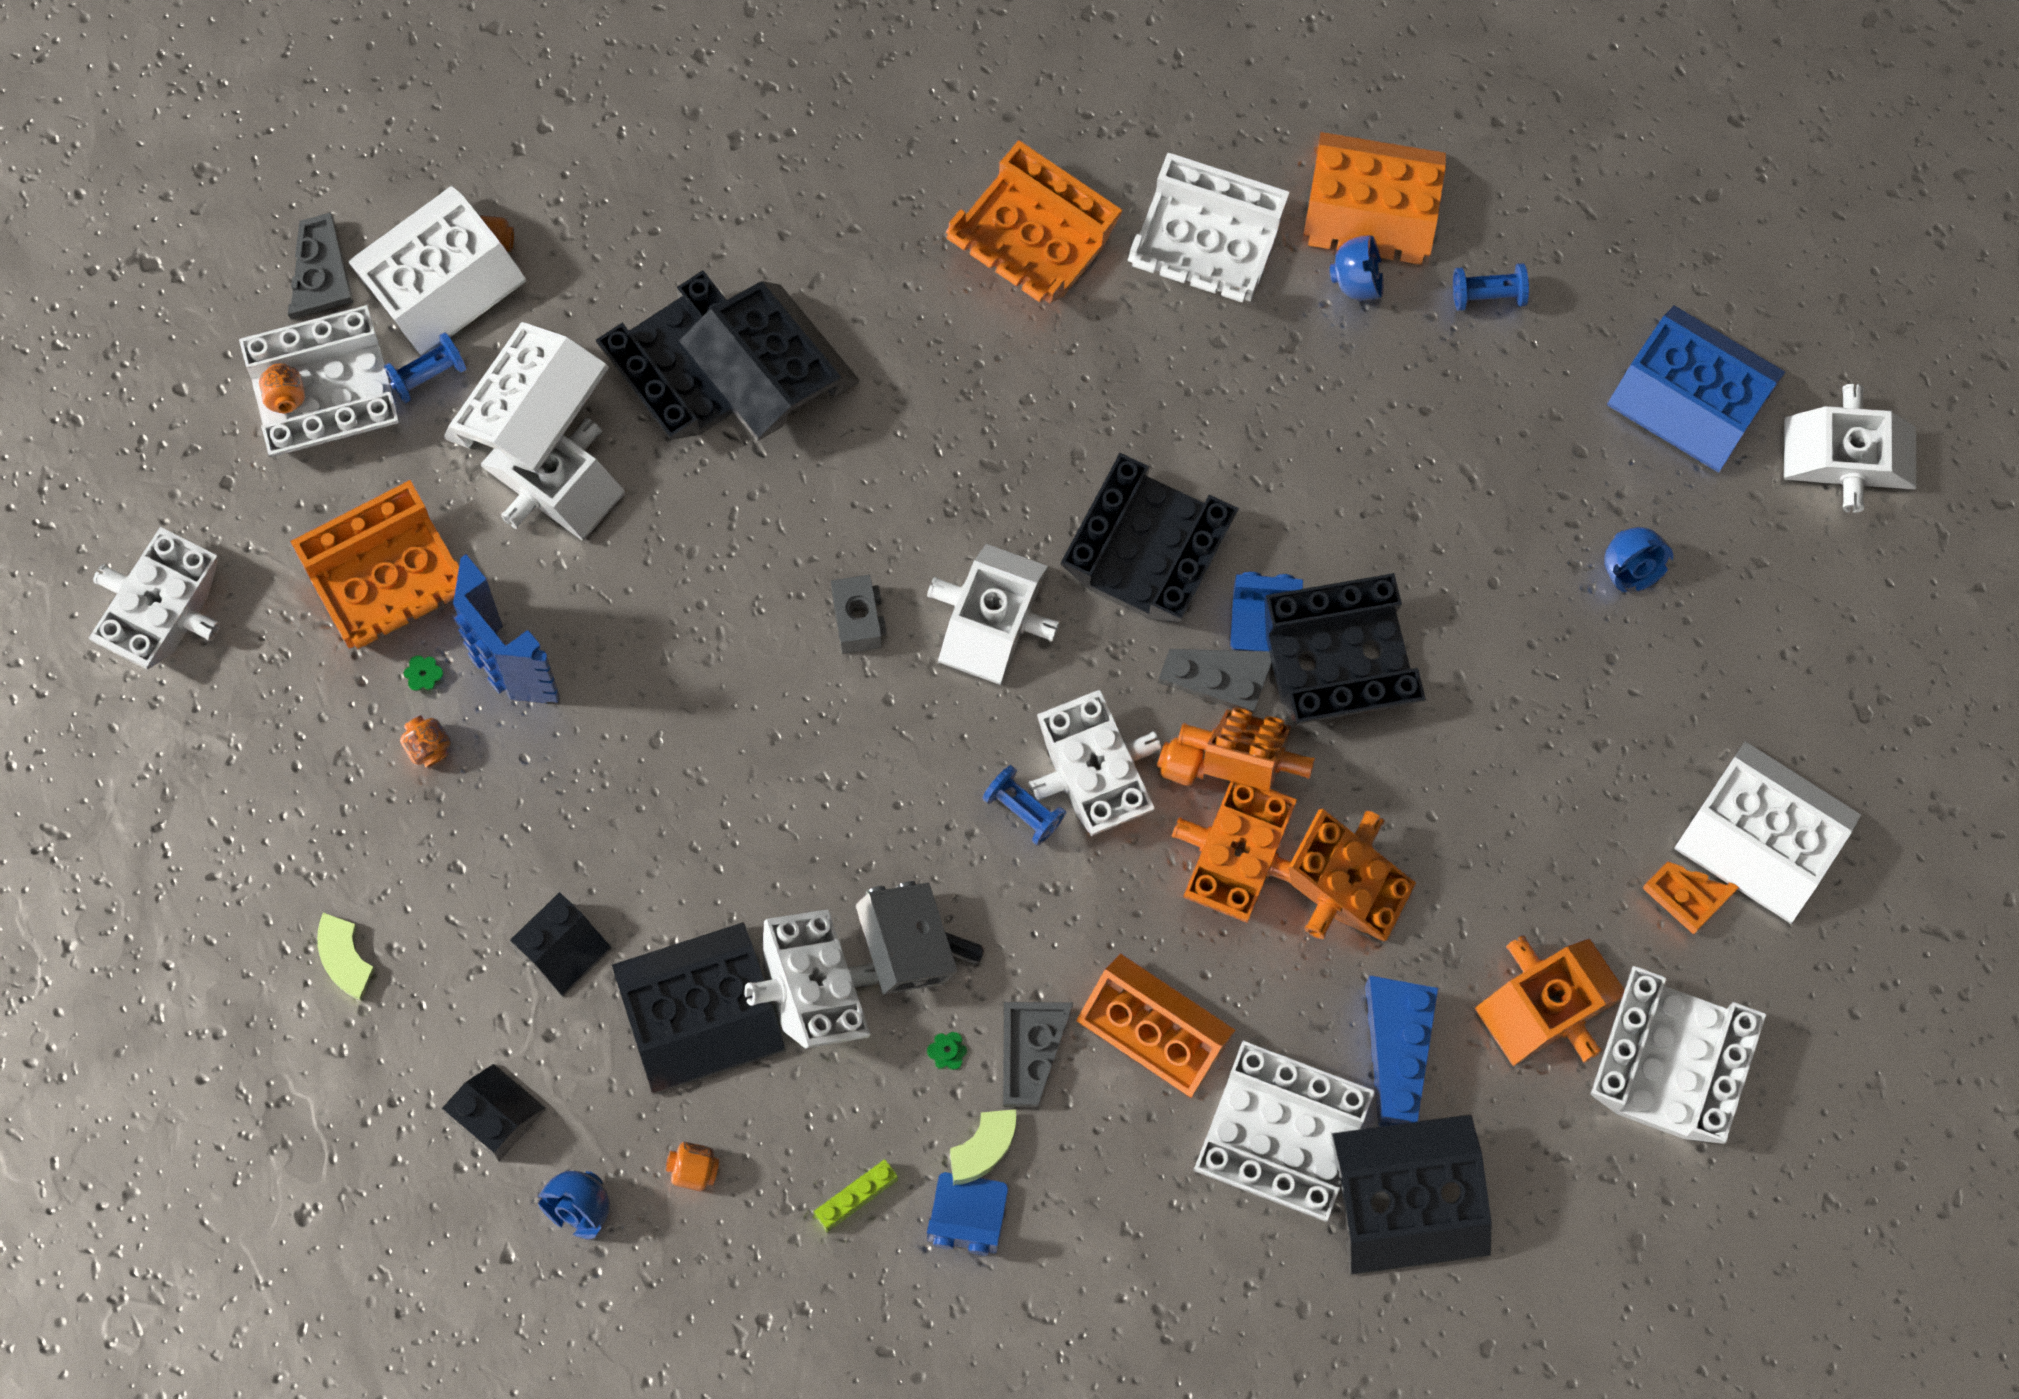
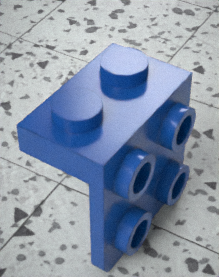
M1245 572L1242 575L1236 574L1233 587L1231 649L1236 651H1269L1266 641L1265 595L1303 589V579H1295L1293 575L1280 574L1276 577L1262 576L1258 572Z
M941 1173L938 1177L931 1220H929L927 1242H933V1246L941 1249L952 1250L956 1246L968 1248L969 1253L988 1256L989 1252L997 1254L1008 1192L1007 1185L1004 1182L982 1178L965 1184L954 1185L952 1173Z

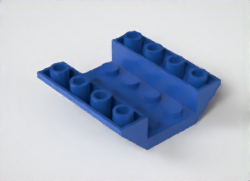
M1674 305L1662 317L1630 364L1607 406L1719 473L1766 399H1769L1784 376L1785 371Z

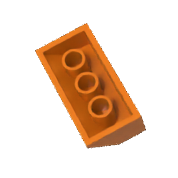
M1121 953L1104 970L1076 1019L1077 1022L1190 1098H1192L1236 1031Z

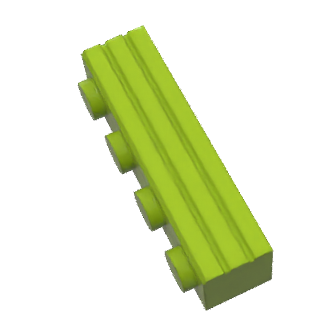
M884 1159L814 1210V1216L828 1233L896 1183L898 1176Z

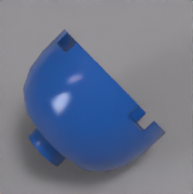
M1364 235L1348 240L1338 249L1335 256V264H1330L1332 283H1338L1345 295L1357 301H1369L1383 297L1384 278L1383 273H1379L1378 263L1381 262V257L1373 236Z
M1635 527L1620 531L1614 536L1606 549L1604 564L1609 578L1616 588L1628 593L1626 588L1636 586L1635 589L1641 591L1655 584L1668 571L1665 564L1669 558L1673 561L1674 555L1665 539L1654 530L1646 527Z
M581 1171L562 1172L554 1176L538 1195V1198H541L538 1205L543 1213L560 1228H562L564 1221L577 1228L573 1235L579 1238H595L603 1227L610 1211V1201L607 1191L602 1186L603 1182L599 1176L590 1171L585 1173Z

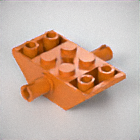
M1243 708L1227 709L1216 729L1213 728L1212 731L1183 723L1178 737V744L1180 745L1183 744L1205 750L1203 774L1270 791L1280 771L1310 779L1315 762L1314 757L1311 758L1286 751L1292 726L1284 724L1285 721L1277 717L1266 716L1263 719L1252 716L1251 711Z
M1230 781L1214 823L1208 829L1179 817L1172 838H1177L1200 847L1199 851H1201L1183 898L1248 923L1266 878L1270 879V876L1291 883L1288 868L1291 861L1278 857L1279 853L1277 851L1297 799L1272 789L1266 791ZM1236 849L1244 851L1241 857L1234 855Z
M1319 809L1288 867L1292 886L1317 904L1311 919L1304 928L1306 932H1310L1309 934L1315 938L1324 939L1328 928L1335 918L1339 922L1382 941H1387L1416 885L1414 880L1373 848L1372 844L1385 822L1383 818L1379 819L1380 815L1374 812L1365 811L1364 817L1354 834L1327 811Z
M1525 935L1518 937V941L1515 939L1509 943L1506 948L1522 969V974L1502 986L1475 1007V1010L1512 1066L1514 1067L1561 1037H1567L1582 1058L1583 1063L1589 1061L1591 1057L1594 1058L1600 1054L1602 1049L1599 1048L1585 1025L1587 1021L1622 1000L1625 989L1591 939L1569 945L1545 960L1539 959L1526 940ZM1548 996H1558L1560 1001L1558 1003L1553 1002Z

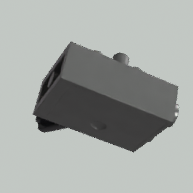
M907 881L891 889H886L885 886H876L865 892L866 895L855 905L883 995L945 984L958 972L953 957L972 964H979L983 957L984 949L980 944L945 932L930 883L916 884L915 881Z

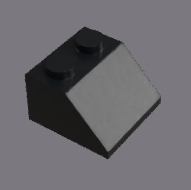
M560 892L510 939L514 951L562 997L612 949L590 921Z
M492 1064L467 1080L442 1107V1110L449 1120L497 1161H500L546 1110V1107L495 1064Z

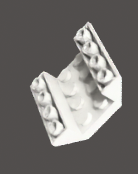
M450 186L348 261L421 356L434 350L441 344L440 334L445 332L450 338L527 281L500 241L465 197L453 186Z
M367 305L239 339L245 365L251 377L263 423L261 427L270 458L399 423L390 382L384 369L383 356ZM279 363L286 364L299 371L305 391V399L302 405L286 414L267 409L262 402L259 387L261 374L270 366Z
M521 322L448 426L444 438L467 448H470L474 441L501 450L513 465L537 473L609 367L568 337Z
M1745 741L1674 849L1726 883L1735 884L1739 887L1737 890L1791 924L1847 841L1861 814Z
M1633 966L1590 1095L1617 1115L1688 1140L1725 1144L1766 1014L1732 1002L1726 1009L1664 986L1666 977Z
M1242 1041L1194 1171L1327 1222L1341 1183L1339 1170L1335 1166L1331 1133L1360 1129L1374 1090Z

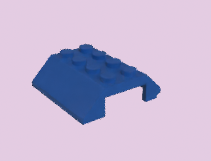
M467 554L460 558L453 605L457 612L454 620L460 627L458 631L464 639L463 644L469 651L467 653L469 658L478 669L484 668L489 676L487 679L496 692L500 694L504 691L510 700L546 704L547 702H558L560 695L547 654L543 650H538L541 648V645L530 631H525L506 646L495 634L503 628L488 581Z

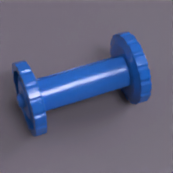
M1516 264L1514 274L1466 277L1463 268H1455L1453 272V295L1456 310L1464 311L1468 300L1511 297L1516 298L1519 307L1527 306L1529 280L1525 264Z
M445 332L439 335L441 346L396 370L391 363L384 365L387 376L391 381V387L396 390L405 404L411 401L409 390L452 366L459 373L466 371V366L459 354V349L455 347Z
M1009 765L992 781L982 799L987 804H991L996 799L1000 800L1036 831L1032 842L1037 846L1041 845L1060 825L1066 815V811L1062 807H1058L1053 812L1049 811L1013 780L1017 769ZM1010 790L1015 796L1010 797L1005 791Z

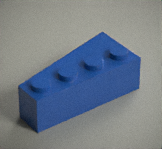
M1369 975L1365 984V992L1368 1004V1024L1371 1035V1056L1374 1068L1378 1125L1386 1126L1418 1121L1438 988Z

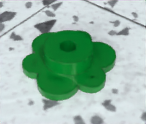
M419 655L413 656L410 659V667H407L403 672L404 677L409 679L408 686L412 691H420L423 688L425 690H432L435 687V682L443 677V670L436 665L435 658L427 657L424 659Z
M950 1032L947 1035L937 1034L934 1038L935 1043H931L927 1048L928 1057L935 1060V1066L938 1069H944L946 1066L950 1070L959 1069L962 1065V1057L967 1054V1047L962 1045L961 1035L957 1032ZM949 1048L951 1051L945 1052L944 1050Z

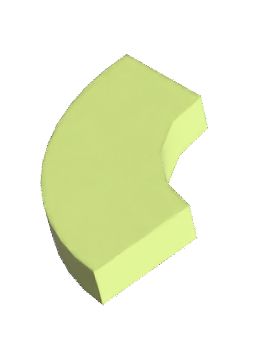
M323 913L317 936L318 951L322 964L332 981L342 991L362 1001L375 969L363 961L356 952L354 937L357 927L354 923Z
M1016 1109L981 1112L980 1126L975 1135L963 1145L950 1148L954 1185L972 1182L988 1174L1008 1152L1015 1133Z

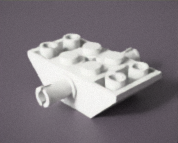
M1854 384L1842 387L1843 408L1825 406L1785 417L1784 480L1843 484V510L1850 512V506H1853V513L1864 510L1863 486L1916 489V427L1892 411L1863 409L1864 387L1857 384L1856 391H1854Z
M585 418L569 439L563 435L537 473L513 465L501 450L496 448L481 463V467L519 494L505 512L501 514L502 519L508 525L512 522L511 527L518 529L523 520L536 508L584 541L625 494V490L598 460L585 451L594 439L602 433V430L595 422L591 425L592 420Z
M160 527L128 576L102 564L98 569L103 574L96 571L93 581L95 584L117 593V595L91 633L89 640L147 670L171 655L187 630L206 638L208 641L214 640L216 636L211 633L213 631L218 634L221 626L220 622L200 614L199 611L208 599L219 557Z
M985 544L974 560L966 582L962 587L934 577L932 580L933 585H930L927 597L955 606L938 663L1001 685L1021 634H1024L1026 631L1053 642L1060 621H1054L1032 613V606L1048 566ZM993 606L999 607L998 610H991Z
M1100 690L1037 715L1050 758L1056 769V772L1028 782L1031 793L1035 794L1033 797L1037 801L1064 790L1076 816L1091 836L1154 811L1155 808L1135 767V761L1162 751L1159 740H1155L1157 736L1154 731L1128 743L1125 740L1123 741ZM1089 765H1099L1101 770L1096 771L1094 767H1089Z
M829 910L766 919L764 921L762 968L767 981L746 984L745 997L753 996V998L746 1000L747 1003L752 1006L774 1001L783 1031L804 1048L868 1038L871 1034L855 987L876 985L879 981L876 971L870 972L875 970L873 963L854 967L847 966Z

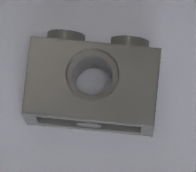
M870 574L831 580L832 598L842 654L882 648L881 636H886L887 632L884 616H877L876 605H881L879 585L872 586ZM857 609H863L868 612L863 618H855L851 615Z

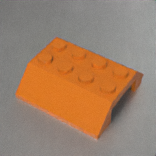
M1320 132L1310 200L1303 236L1309 237L1308 246L1330 250L1332 239H1337L1336 251H1338L1340 246L1348 240L1370 235L1376 240L1381 258L1394 260L1395 249L1401 250L1400 262L1422 265L1423 257L1431 255L1445 174L1446 153Z
M1018 140L1000 161L999 175L967 213L960 209L949 222L946 239L964 251L970 249L971 256L989 268L996 267V273L1013 285H1023L1022 291L1038 302L1045 300L1050 304L1064 297L1101 252L1122 214V209Z
M411 480L290 541L315 590L349 649L355 646L358 650L379 639L377 634L383 632L384 635H387L408 624V618L413 616L416 620L439 608L437 603L443 601L447 604L454 600L459 565L453 560Z

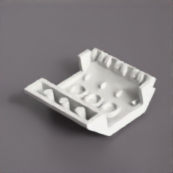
M1168 152L1157 179L1156 193L1141 232L1135 236L1128 261L1132 262V267L1154 273L1156 270L1160 272V276L1181 283H1185L1187 280L1191 282L1190 286L1212 293L1220 291L1222 292L1221 296L1242 303L1244 299L1251 301L1257 291L1274 245L1290 192Z

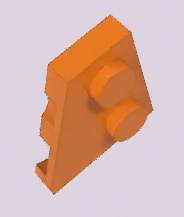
M1667 861L1644 885L1643 889L1694 935L1739 887L1730 882L1725 885L1708 879L1709 875L1698 871L1691 872L1683 866Z

